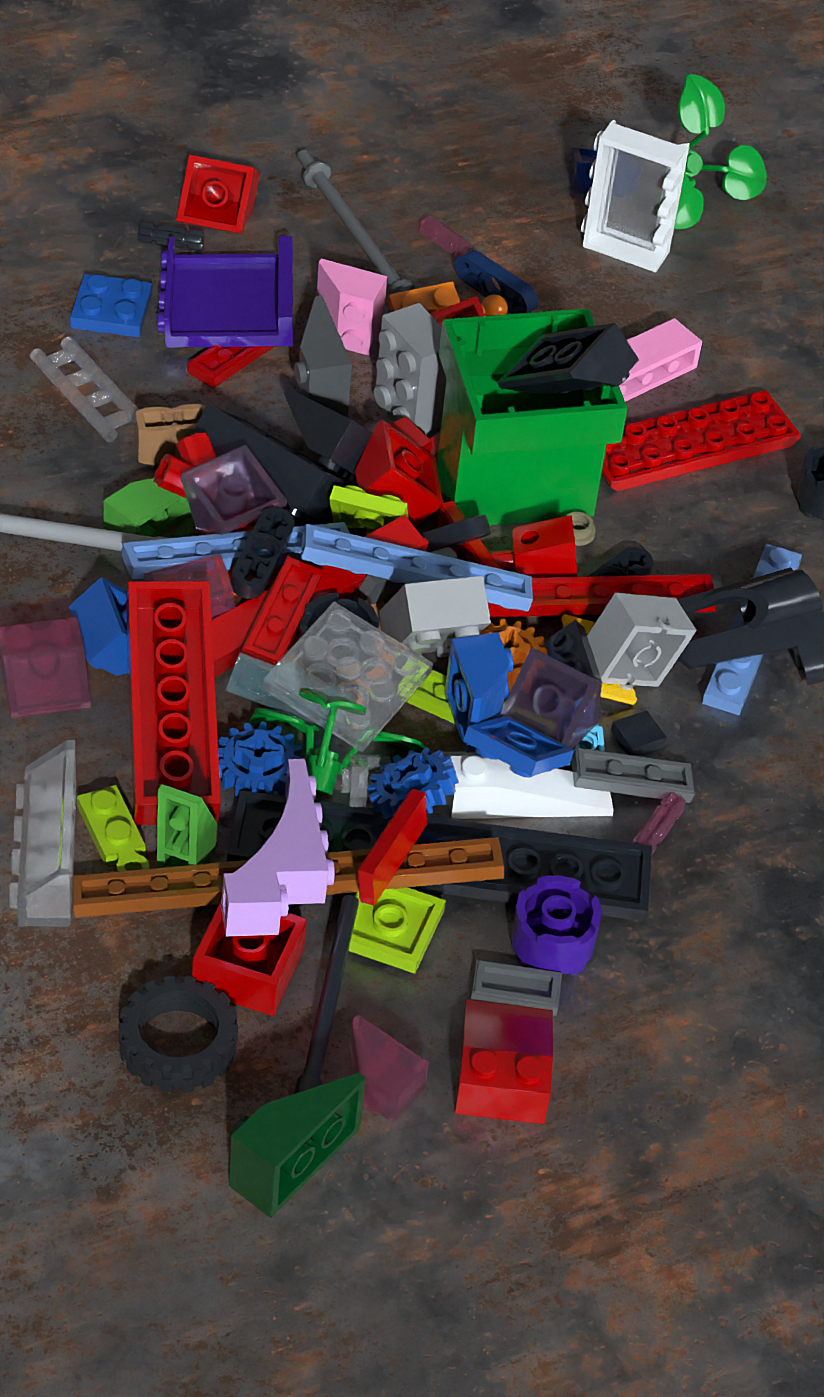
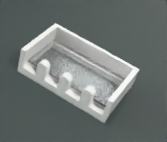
M612 120L605 131H599L594 142V150L597 151V157L589 173L593 183L585 199V205L589 206L581 225V232L585 233L583 247L656 272L670 252L690 143L676 145L615 124V120Z

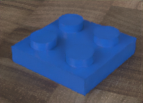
M84 274L70 316V328L140 337L152 297V283L135 279L128 280L103 275Z
M509 716L470 725L463 739L464 742L476 747L475 751L480 756L492 760L499 759L510 765L509 769L513 773L527 778L569 765L574 749Z

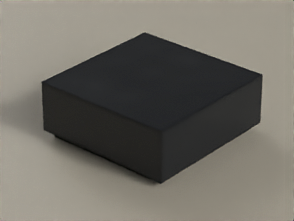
M647 710L613 721L611 732L628 755L639 756L666 745V735Z

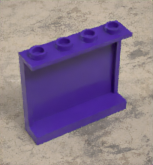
M279 236V254L175 255L174 237H169L168 251H162L161 291H159L160 312H158V333H165L166 347H212L214 345H220L221 347L293 346L292 236Z

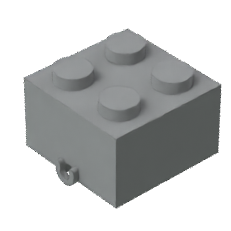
M615 593L587 637L602 683L619 684L623 689L631 690L634 685L659 687L697 630L676 598Z

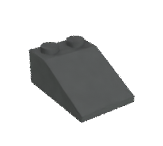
M315 296L300 345L299 362L294 364L298 389L293 391L348 418L352 363L323 297Z

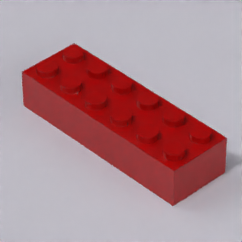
M210 581L128 582L126 618L133 820L136 825H157L158 789L163 784L201 797L216 822H218L221 798Z

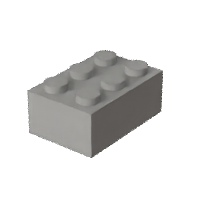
M420 303L382 315L374 397L377 404L389 413L394 422L407 417L427 436L441 431L447 378L439 356L442 326Z
M483 576L404 584L379 611L386 657L399 656V661L417 660L423 657L422 653L437 652V657H449L452 639L480 635V632L491 623Z

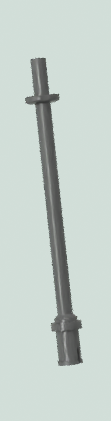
M301 150L297 154V159L306 170L303 173L305 184L312 188L318 187L380 274L387 276V284L390 286L389 294L416 289L410 280H401L329 181L331 176L329 165L322 161L316 162L307 150Z

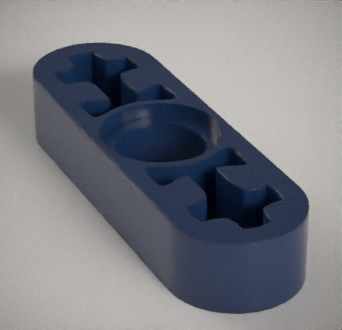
M469 250L456 258L454 266L458 277L485 297L493 294L503 297L507 303V311L509 313H531L538 307L537 294L529 284L477 250ZM492 277L498 282L500 290L495 286Z

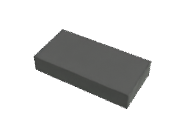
M477 960L471 1000L553 1010V1016H557L562 972Z

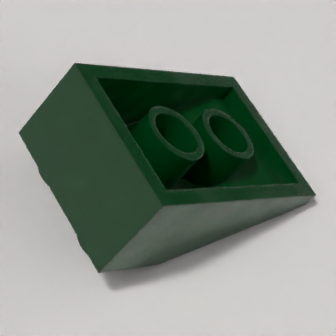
M356 1073L264 1104L252 1116L242 1117L230 1133L229 1187L272 1218L360 1130L366 1077Z

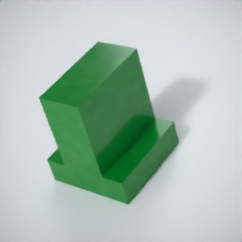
M589 308L443 319L439 356L447 382L437 460V474L443 503L454 501L466 519L486 515L489 526L546 521L564 517L571 512H583L590 517L594 516L607 444L622 442L628 408L619 385L616 387H596L589 391L585 389L572 390L565 394L560 392L536 394L501 389L497 384L499 379L540 335L596 326Z

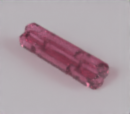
M428 216L420 222V233L431 239L449 254H453L455 258L469 250L475 249L472 244L463 240L462 237L432 216Z
M674 792L665 795L660 802L662 805L657 806L644 824V830L639 831L633 839L634 844L652 846V854L657 849L656 845L663 841L675 824L674 820H677L684 811L685 799L677 796Z

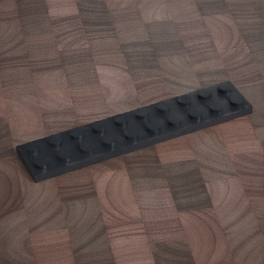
M240 790L227 852V862L249 860L262 848L273 834L283 815L286 806L285 796ZM314 801V803H321L322 826L320 831H327L328 853L371 849L393 817L392 815L384 819L381 812L376 813L374 808ZM427 816V825L414 844L499 837L504 863L503 879L408 887L414 890L517 904L519 893L536 885L538 878L561 875L580 881V888L588 892L592 898L596 895L600 902L602 916L646 921L652 846L435 816Z

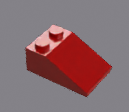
M466 999L455 1114L545 1124L552 1081L553 1010Z

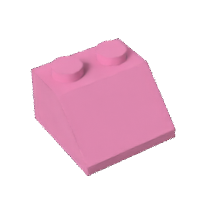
M321 258L318 266L317 296L323 297L345 349L369 356L381 332L382 315H384L387 276Z

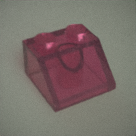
M77 617L0 627V668L11 718L91 707L84 645Z

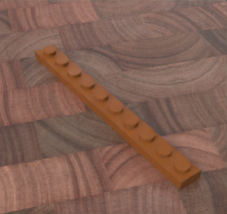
M499 837L414 845L386 889L503 879L504 863ZM371 849L330 852L327 854L326 859H333L335 875L334 884L327 885L326 895L359 892L357 870ZM248 860L73 876L75 918L219 905L222 899L224 873H234Z

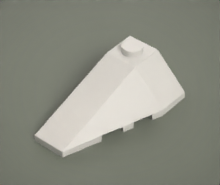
M476 751L468 753L443 752L444 757L450 756L459 783L454 785L455 794L448 795L451 819L613 816L614 810L610 792L574 787L573 771L557 768L527 778L513 773L509 769L510 765L501 760L482 757Z

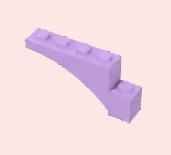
M288 759L285 785L286 806L273 834L262 848L234 873H224L221 911L226 936L279 935L281 916L288 915V904L325 903L327 885L334 884L333 859H326L328 854L327 831H320L322 826L321 803H314L316 799L315 776H308L305 759Z

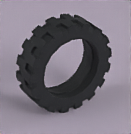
M175 976L163 977L162 982L155 983L154 980L143 985L141 992H133L128 998V1006L124 1005L121 1010L119 1023V1052L122 1061L126 1060V1068L133 1076L138 1075L141 1077V1083L148 1087H152L154 1084L160 1086V1091L172 1093L173 1089H182V1093L192 1092L194 1087L199 1085L205 1088L214 1083V1078L217 1075L222 1077L229 1070V1061L233 1062L235 1059L238 1042L237 1012L235 1007L230 1008L228 996L223 991L220 994L215 991V985L207 981L203 984L196 982V978L191 976H184V980H175ZM184 1011L192 1012L206 1019L214 1028L216 1035L210 1046L201 1052L186 1057H172L152 1050L142 1039L141 1032L148 1021L162 1013Z

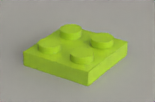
M351 485L345 486V488L333 486L329 498L333 523L344 522L346 526H366V535L403 515L409 519L407 503H403L402 500L395 496L382 495L379 497L367 494L363 489Z
M405 887L385 889L375 906L362 903L359 898V892H357L355 897L359 899V906L349 951L416 974L444 913L446 900Z

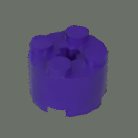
M561 875L543 876L538 878L536 885L519 893L511 941L513 950L518 956V963L521 966L572 975L579 974L586 968V963L593 956L602 910L598 897L595 895L592 898L588 892L581 889L580 881Z

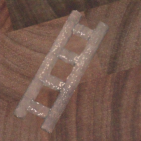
M66 337L61 341L63 350L47 356L39 348L33 350L30 354V359L107 442H112L117 438L118 432L115 428L130 422L135 425V412L139 409L71 337ZM75 361L82 369L65 376L58 367ZM93 381L101 389L84 396L76 387ZM112 401L120 409L118 412L103 417L96 407Z

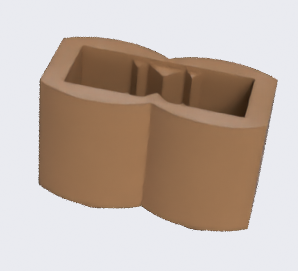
M186 404L173 409L148 407L136 411L135 447L138 462L159 465L161 459L166 454L182 460L176 444L183 438L191 436L206 405Z

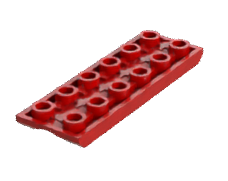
M763 390L624 425L622 442L607 444L602 475L611 488L621 491L788 448L800 439L801 434L769 392Z

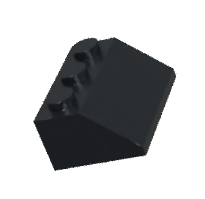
M616 323L543 334L536 339L499 379L497 384L501 389L536 394L557 392L565 394L572 390L585 389L589 391L602 386L616 387L628 379L630 376L629 371L639 361V358Z

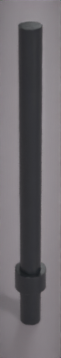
M345 895L342 898L304 1072L302 1076L297 1078L294 1094L324 1084L320 1078L359 906V899L352 895Z

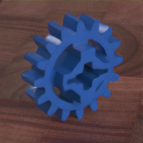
M261 722L259 729H253L249 723H244V731L242 732L231 728L229 730V738L220 737L219 778H222V787L228 789L234 786L235 796L238 798L240 790L272 795L274 791H278L285 796L288 759H303L301 757V745H294L293 734L281 736L282 727L280 726L275 727L272 731L267 730L266 722Z
M425 748L421 753L409 750L407 757L401 758L396 755L393 757L394 763L381 764L379 767L382 773L372 774L370 777L372 784L367 786L369 798L375 812H381L382 817L387 819L395 814L412 789L426 793L427 813H433L432 806L445 805L447 802L444 796L455 794L454 785L459 783L450 756L444 757L441 750L431 754L430 749Z

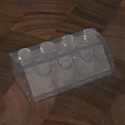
M75 740L64 741L26 766L25 783L16 785V809H23V815L14 817V841L21 842L20 849H12V875H19L18 883H10L9 904L10 909H18L19 926L71 927L77 799Z

